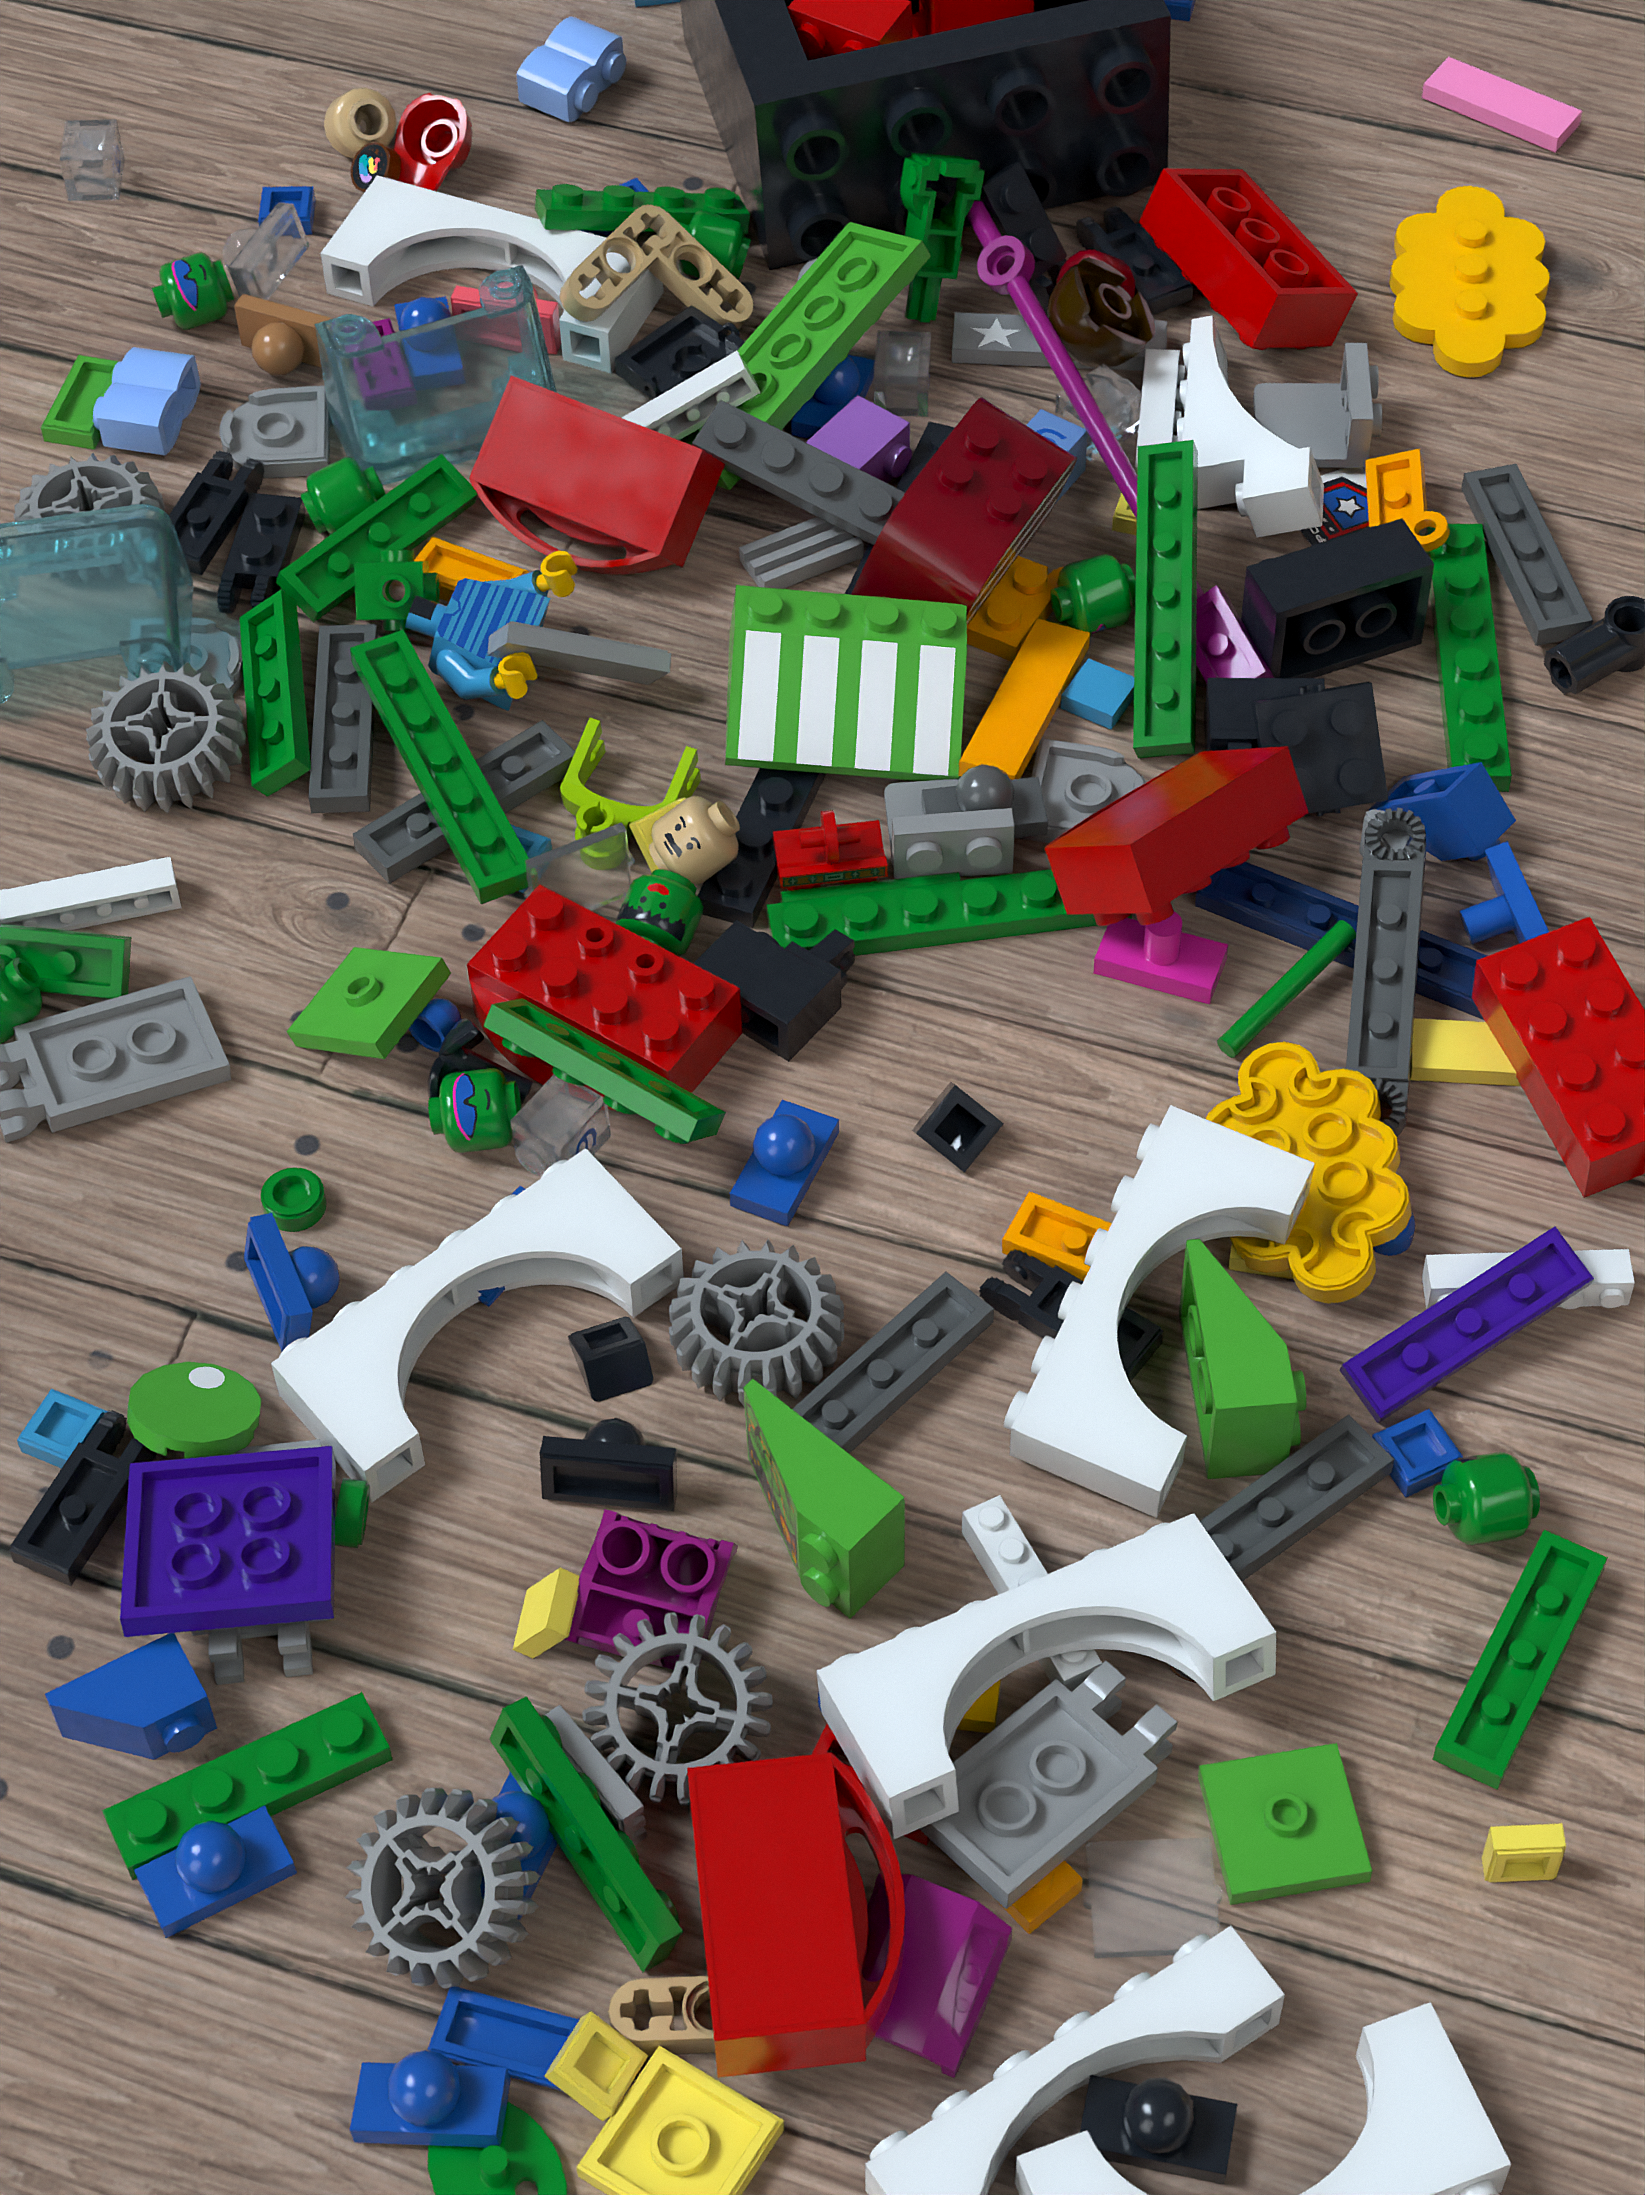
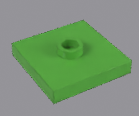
M354 947L286 1032L296 1047L385 1059L449 978L451 972L441 957Z
M1337 1743L1199 1765L1198 1779L1230 1905L1370 1882L1372 1868Z

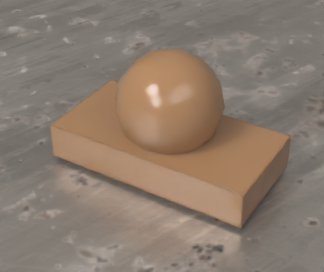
M242 294L234 305L241 345L252 348L254 360L259 368L271 375H287L296 369L301 362L336 372L344 361L337 319Z

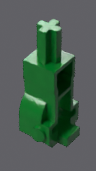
M912 153L911 158L905 157L900 193L902 202L909 212L906 231L903 236L922 240L931 256L909 284L905 318L915 319L923 323H930L931 320L935 321L942 278L957 279L965 216L969 213L974 200H980L985 171L979 168L980 162L977 160H966L961 156ZM939 173L945 177H957L953 198L948 205L941 209L940 219H932L936 191L926 188L927 180L938 181Z

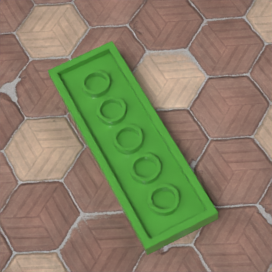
M849 222L739 348L738 352L753 374L760 393L736 408L782 430L804 403L813 397L816 389L834 368L848 356L853 346L871 325L880 319L883 311L901 290L914 279L915 274L931 257L922 240ZM702 427L679 441L692 445ZM723 469L717 486L731 490L737 481L742 478Z

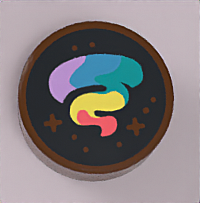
M370 142L364 145L355 155L351 165L352 183L358 190L364 193L376 176L398 181L401 173V160L398 153L379 142Z

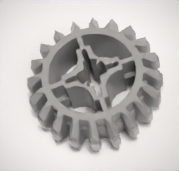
M92 453L87 461L76 462L70 456L68 465L59 467L50 464L48 475H32L31 487L20 489L19 503L14 505L15 534L18 545L22 546L23 553H25V557L29 560L31 567H39L46 578L58 575L65 585L76 578H80L88 587L93 579L102 577L110 584L112 575L118 572L131 576L134 563L148 564L150 543L166 520L162 495L158 493L157 486H155L154 481L150 478L149 473L140 472L134 461L121 465L115 455L110 456L105 461H99L94 453Z
M164 660L159 672L151 673L141 665L139 678L130 681L120 675L119 686L121 689L118 692L103 690L102 701L105 707L91 709L93 726L86 729V739L90 746L88 749L90 752L88 755L93 768L98 770L97 774L102 784L108 790L114 789L116 796L124 804L134 799L137 806L141 807L145 812L157 801L159 807L168 813L174 801L182 800V803L191 809L194 795L202 792L213 798L214 788L212 783L214 781L230 783L231 772L228 766L241 764L242 753L239 747L246 744V733L242 726V712L239 705L235 704L230 689L224 683L218 684L215 676L208 669L197 675L195 668L186 662L175 672L173 667ZM179 710H188L192 712H182ZM194 712H195V713H198V714H200V715H202V716H197V717H196L195 714H194ZM137 756L139 761H152L154 764L137 762L128 757Z
M769 1238L761 1251H750V1248L742 1239L737 1248V1253L733 1255H728L717 1247L713 1255V1265L696 1260L694 1268H692V1278H680V1283L677 1287V1298L672 1299V1304L669 1307L670 1322L672 1323V1326L669 1327L670 1343L677 1352V1362L681 1366L682 1371H692V1380L696 1383L698 1389L713 1384V1392L719 1402L732 1391L737 1392L739 1401L744 1408V1386L752 1379L776 1397L777 1392L784 1390L796 1400L802 1391L801 1381L818 1386L820 1379L823 1377V1367H834V1362L837 1359V1347L841 1346V1342L844 1340V1323L841 1322V1319L844 1318L843 1301L840 1300V1295L836 1294V1284L832 1280L831 1274L821 1275L820 1265H818L815 1257L800 1262L799 1253L794 1245L782 1254L775 1253L774 1246ZM786 1300L796 1306L804 1314L808 1322L795 1318L794 1311L783 1306V1302ZM707 1323L718 1327L720 1334L730 1339L728 1346L718 1341L706 1328Z
M667 1613L664 1618L666 1630L664 1635L654 1637L652 1625L647 1619H643L637 1623L639 1636L643 1643L634 1647L628 1637L622 1633L617 1634L613 1638L617 1651L623 1656L620 1663L606 1655L601 1654L595 1660L596 1668L610 1678L609 1683L598 1680L587 1681L584 1690L586 1695L591 1698L604 1701V1705L584 1709L582 1715L585 1724L593 1726L606 1725V1729L595 1733L589 1740L598 1751L614 1746L615 1751L606 1758V1761L616 1773L627 1764L631 1767L624 1783L633 1793L640 1788L645 1777L653 1780L650 1788L651 1802L661 1804L665 1797L666 1785L677 1784L679 1804L687 1806L690 1805L687 1768L735 1763L732 1759L736 1755L746 1761L760 1759L761 1751L754 1744L747 1741L746 1736L768 1737L771 1731V1724L764 1719L751 1716V1712L765 1711L772 1708L773 1700L770 1693H750L749 1689L760 1685L766 1680L767 1673L763 1666H754L744 1671L740 1669L752 1655V1647L747 1642L737 1645L729 1653L724 1650L731 1636V1629L728 1626L722 1624L718 1627L709 1641L703 1638L705 1631L704 1616L694 1615L690 1623L689 1634L678 1633L679 1625L676 1614ZM680 1655L671 1677L664 1683L656 1686L639 1684L638 1688L627 1686L633 1676L650 1662L666 1656ZM701 1659L717 1668L728 1680L736 1697L737 1711L721 1708L720 1702L707 1699L698 1691V1669ZM687 1677L685 1686L689 1708L699 1712H696L691 1719L684 1715L685 1723L675 1725L672 1740L669 1741L670 1727L667 1711L658 1706L661 1705L665 1698L672 1703L671 1695L675 1693L680 1694L683 1679ZM620 1707L636 1710L637 1715L652 1720L658 1726V1747L654 1760L638 1751L625 1736L620 1725ZM717 1729L730 1732L724 1742L708 1756L694 1762L676 1764L677 1756L680 1755L683 1743L690 1735L697 1732L716 1733Z
M442 1787L427 1788L422 1792L421 1799L416 1794H409L396 1800L397 1812L394 1810H382L373 1816L379 1833H363L360 1838L356 1839L368 1857L367 1860L352 1861L346 1867L355 1876L362 1877L361 1888L353 1889L344 1898L354 1904H363L365 1914L359 1916L351 1927L358 1932L369 1930L374 1932L375 1935L365 1953L371 1954L373 1957L384 1956L389 1953L386 1972L398 1976L407 1974L410 1971L411 1982L418 1986L432 1985L435 1980H437L442 1988L459 1986L464 1977L469 1981L485 1978L489 1974L488 1963L493 1966L505 1964L512 1958L506 1941L511 1943L522 1942L529 1935L525 1927L517 1919V1916L533 1914L539 1907L531 1898L523 1896V1887L536 1883L541 1876L536 1871H522L520 1860L526 1858L534 1847L529 1845L528 1842L513 1844L510 1842L519 1822L515 1821L512 1817H503L495 1820L498 1803L491 1799H479L474 1803L473 1792L468 1789H453L448 1795ZM442 1827L459 1835L468 1845L461 1851H451L446 1854L440 1846L431 1847L423 1836L434 1828ZM440 1874H447V1875L445 1876V1879H446L445 1882H444V1879L442 1878V1876H441ZM402 1876H403V1880H404V1891H403V1895H402V1891H401V1880H402ZM483 1876L485 1881L484 1900L481 1896L480 1889ZM440 1892L445 1900H438L441 1897ZM438 1920L446 1929L455 1928L463 1939L452 1947H446L425 1937L418 1928L423 1923Z

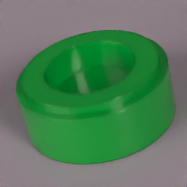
M297 1167L280 1170L271 1175L261 1189V1202L264 1214H273L279 1230L297 1232L308 1229L315 1225L325 1213L327 1202L322 1181L310 1170Z
M346 1478L342 1480L335 1519L336 1546L358 1548L359 1545L363 1544L370 1499V1485H367V1481Z

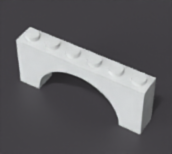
M376 176L320 254L327 294L373 307L388 291L414 277L446 269L479 268L509 273L528 280L548 292L563 308L560 300V289L573 270L606 237L580 230L544 229L541 221L536 218ZM614 252L606 254L607 262L612 269L620 273L630 272V266L625 257ZM647 270L599 318L593 321L577 320L564 309L559 319L563 360L612 373L615 368V357L627 350L663 294V283ZM595 278L585 290L579 293L582 297L588 299L590 296L595 295L602 284Z
M1170 1105L1160 1127L1151 1123L1146 1129L1136 1159L1143 1162L1135 1178L1126 1175L1122 1178L1111 1205V1211L1117 1213L1109 1231L1098 1228L1093 1236L1084 1262L1091 1267L1082 1285L1073 1281L1068 1287L1058 1312V1318L1063 1319L1064 1322L1055 1339L1047 1335L1043 1338L1031 1367V1372L1037 1374V1377L1028 1394L1020 1390L1016 1393L1004 1421V1428L1011 1430L1010 1456L1155 1518L1158 1517L1183 1463L1187 1435L1172 1428L1151 1412L1138 1397L1126 1376L1119 1355L1117 1331L1125 1307L1142 1281L1157 1266L1186 1248V1240L1200 1239L1204 1242L1221 1237L1245 1236L1267 1239L1285 1245L1309 1194L1315 1165L1314 1162Z
M585 1148L568 1161L561 1160L554 1163L544 1172L540 1180L518 1195H509L500 1200L493 1207L489 1215L467 1230H458L450 1234L443 1240L436 1251L414 1266L408 1265L396 1271L388 1279L385 1286L363 1301H355L343 1307L336 1314L332 1322L310 1337L300 1338L289 1344L282 1351L279 1358L271 1363L279 1396L315 1438L321 1440L322 1446H333L335 1461L351 1479L367 1481V1485H370L369 1500L372 1503L425 1465L419 1433L410 1422L404 1410V1400L410 1374L418 1357L434 1335L460 1312L479 1302L478 1297L481 1296V1293L478 1291L496 1287L501 1288L505 1286L504 1291L534 1285L572 1286L597 1293L612 1300L634 1318L678 1287L680 1278H684L682 1249Z
M1193 1513L1171 1523L1158 1524L1150 1528L1145 1534L1109 1549L1104 1548L1093 1551L1083 1560L1047 1575L1033 1576L1020 1586L985 1601L971 1602L962 1607L958 1612L925 1626L906 1629L894 1639L858 1654L852 1653L838 1658L831 1665L816 1671L821 1712L870 1799L877 1808L893 1839H896L959 1812L956 1771L948 1755L951 1741L959 1723L972 1704L988 1688L1011 1672L1029 1663L1061 1653L1093 1649L1121 1650L1146 1655L1168 1663L1192 1678L1206 1691L1213 1701H1216L1276 1675V1631Z
M1431 2002L1363 2027L1356 2058L1366 2087L1367 2120L1365 2127L1346 2158L1318 2184L1299 2195H1499L1502 2192L1511 2163ZM1087 2130L1017 2156L1015 2185L1019 2195H1148L1133 2186L1113 2169L1099 2152Z

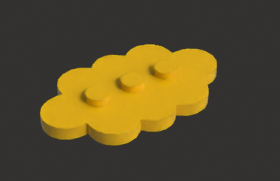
M1460 186L1446 191L1439 197L1436 213L1412 215L1405 218L1397 227L1394 241V251L1397 258L1392 263L1389 278L1391 291L1397 296L1392 316L1394 327L1402 336L1414 342L1433 344L1436 362L1444 370L1456 376L1467 378L1481 377L1493 372L1501 363L1504 349L1526 347L1535 343L1542 336L1546 319V309L1543 301L1546 298L1550 280L1548 269L1541 263L1545 248V238L1542 231L1536 225L1524 219L1505 217L1502 201L1495 193L1484 188Z
M1288 1042L1269 1043L1254 1050L1243 1060L1238 1071V1086L1241 1095L1231 1097L1217 1104L1208 1113L1206 1119L1314 1162L1315 1165L1309 1194L1285 1245L1267 1239L1245 1236L1230 1237L1231 1244L1237 1254L1244 1259L1246 1266L1251 1270L1274 1273L1291 1269L1293 1279L1300 1292L1310 1299L1327 1304L1345 1302L1360 1295L1371 1284L1376 1272L1373 1247L1395 1239L1407 1227L1412 1215L1408 1188L1403 1179L1396 1174L1401 1162L1398 1140L1393 1130L1379 1121L1381 1111L1378 1092L1369 1078L1358 1071L1348 1069L1320 1072L1311 1052L1302 1046Z

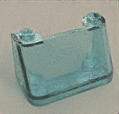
M523 265L499 270L487 276L481 282L478 290L482 308L382 337L371 320L354 314L341 315L337 318L315 324L330 421L347 457L354 458L363 470L373 466L382 485L409 478L440 454H443L452 465L477 458L511 375L557 393L532 282Z
M135 504L0 524V704L11 698L14 692L15 679L12 670L122 655L129 672L139 678L141 665L151 673L159 672L164 660L173 667L175 672L186 662L190 664L193 579L172 520L166 512L152 505Z

